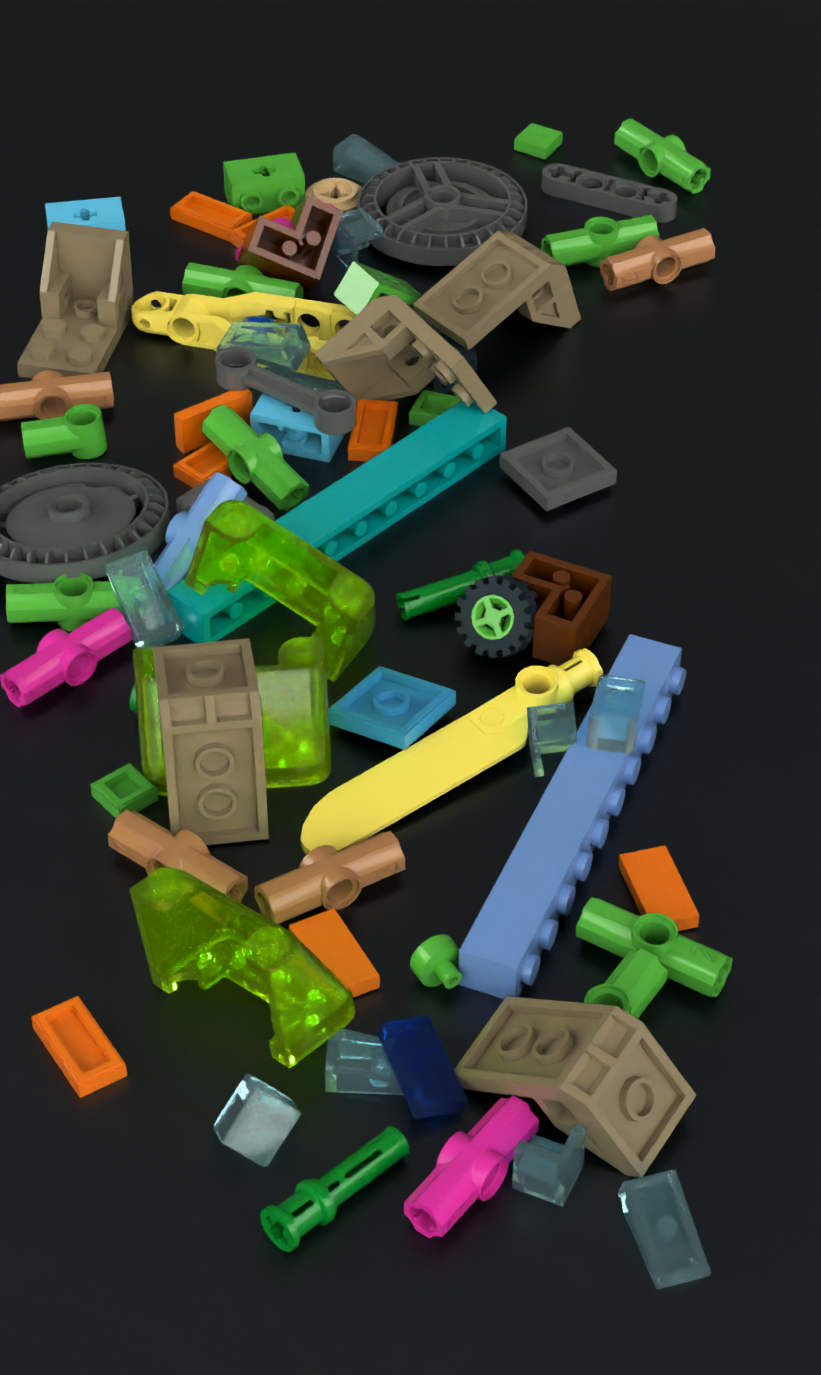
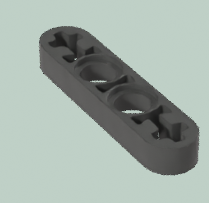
M560 163L547 165L542 170L541 189L547 195L632 217L652 215L657 223L669 222L676 217L678 198L672 191Z

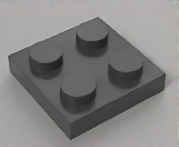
M570 427L500 453L499 467L546 511L616 484L617 470Z

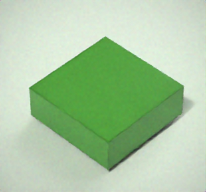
M531 123L514 139V150L546 160L562 144L563 132Z
M422 390L409 411V424L421 427L458 404L460 400L457 396Z
M130 763L91 784L92 797L115 818L126 809L130 812H139L159 800L158 788Z

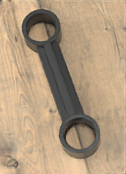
M228 347L217 353L215 357L216 381L222 388L240 391L251 387L314 415L315 427L324 434L342 435L350 432L356 426V400L352 394L342 390H328L318 393L257 366L256 354L245 347Z

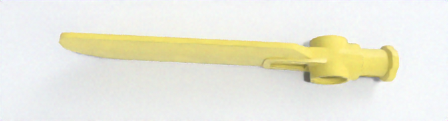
M584 648L574 652L572 659L558 667L556 665H549L547 667L529 666L524 668L517 674L515 686L409 746L407 749L400 751L335 788L312 808L305 820L300 838L302 850L307 855L317 847L330 845L339 851L361 842L521 750L527 743L529 728H544L551 725L558 716V709L573 701L575 693L587 686L593 687L603 683L604 674L598 659L590 650Z

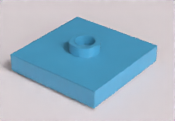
M379 666L326 710L327 723L405 750L456 705V691Z

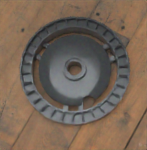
M429 157L398 163L372 176L363 185L358 194L357 221L359 230L364 238L376 249L391 257L419 265L457 266L497 231L513 232L522 237L527 225L528 201L519 183L495 167L468 159ZM387 204L385 216L381 212V209Z
M77 463L54 466L7 482L0 487V575L20 582L34 584L54 583L63 574H67L66 578H80V574L85 573L92 579H97L133 566L152 554L166 538L167 527L171 521L167 492L161 483L142 471L107 463Z

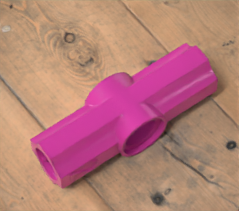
M114 607L70 633L63 629L52 630L40 641L37 653L0 674L1 686L6 691L10 701L21 708L64 682L71 686L83 684L94 673L99 660L132 641V630L123 614Z
M514 1095L511 1098L501 1097L468 1134L458 1131L450 1137L439 1154L436 1168L404 1202V1214L410 1219L415 1230L430 1239L433 1236L443 1237L477 1198L487 1201L496 1193L506 1176L509 1163L538 1132L539 1119L530 1110L528 1103Z

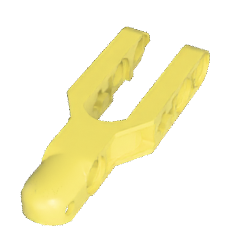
M155 291L139 298L131 308L134 325L138 330L146 333L169 336L176 343L212 349L217 353L228 347H245L256 354L257 366L266 370L329 381L336 380L315 353L342 329L339 326V321H351L356 316L346 305L262 292H251L228 298H219L199 294L179 295ZM157 300L160 302L161 307H155L151 302ZM267 310L273 311L274 317H276V318H278V319L272 318L271 312H269V311H267ZM301 315H313L319 321L320 326L311 327L306 325L302 321ZM249 316L271 318L275 321V328L278 331L243 325V319ZM284 349H297L302 354L303 359H290L285 354Z

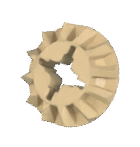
M328 178L312 184L306 191V197L310 196L326 204L330 203L342 210L343 216L349 217L351 212H357L358 194L362 187L347 179Z

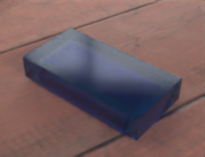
M425 1016L382 1022L377 1035L414 1119L463 1112L468 1100L430 1017Z

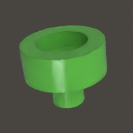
M440 934L424 941L414 951L410 960V968L422 984L427 987L443 984L448 989L453 988L462 979V974L458 971L460 948L449 935Z

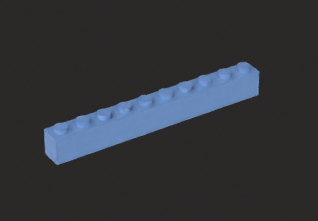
M629 634L459 949L458 971L462 974V979L458 985L505 999L506 996L519 997L525 984L531 986L534 983L540 967L541 958L539 955L543 949L550 950L553 946L558 931L557 920L560 914H569L575 898V885L578 880L584 882L589 874L594 847L600 849L603 847L609 830L610 816L619 815L624 803L625 787L627 784L634 785L638 777L642 753L649 754L656 738V726L658 723L665 724L668 718L672 694L679 695L682 691L686 678V669L680 667L682 648Z

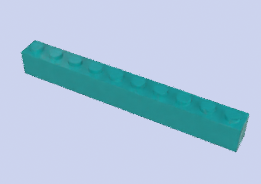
M459 402L438 417L421 426L399 442L391 445L385 451L363 463L357 469L335 481L329 487L307 501L302 502L290 512L271 522L262 530L166 590L168 625L195 643L219 641L506 450L507 416L494 409H490L485 414L474 403L467 407L462 402Z

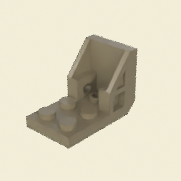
M52 222L47 232L39 291L42 319L17 362L18 377L33 378L36 374L45 370H54L63 377L104 371L131 317L134 295L129 231Z
M497 231L412 304L415 313L424 321L467 350L476 345L517 308L520 314L532 322L571 328L581 319L566 266L515 233Z
M397 295L374 298L315 353L343 390L354 396L356 404L358 399L388 401L416 395L435 377L444 386L448 383L450 385L453 383L454 386L451 390L467 407L474 403L486 414L497 404V401L466 359Z
M250 638L153 647L170 832L177 834L180 830L187 829L199 836L206 845L269 839L262 714Z
M506 996L450 1074L461 1089L533 1098L556 1128L626 1176L639 1178L644 1176L696 1097L695 1092L644 1023L615 1005Z

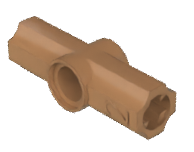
M705 228L666 240H662L656 235H650L643 238L635 249L606 257L605 260L600 261V273L605 287L611 292L651 279L659 284H667L673 281L681 270L714 259L716 247L713 244L711 233Z
M45 370L36 374L31 381L0 385V421L37 417L39 420L65 416V413L70 408L80 404H92L100 409L113 408L114 405L110 372L63 377L54 370Z
M126 809L115 819L114 825L108 834L109 847L143 866L150 880L159 889L168 894H174L181 889L219 913L226 912L230 915L241 905L243 896L248 890V877L211 856L206 844L192 831L184 829L174 834L136 811L130 812Z
M391 831L382 832L339 851L333 846L323 845L310 851L301 861L299 868L255 886V900L262 917L269 926L278 925L322 905L327 910L333 908L336 911L341 910L357 899L361 888L405 870V856L402 853L398 839Z

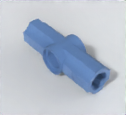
M219 472L213 474L189 512H180L170 521L166 531L167 545L143 580V583L150 590L167 600L166 590L198 571L202 563L208 564L210 561L215 560L224 546V529L248 494L245 489L226 475Z

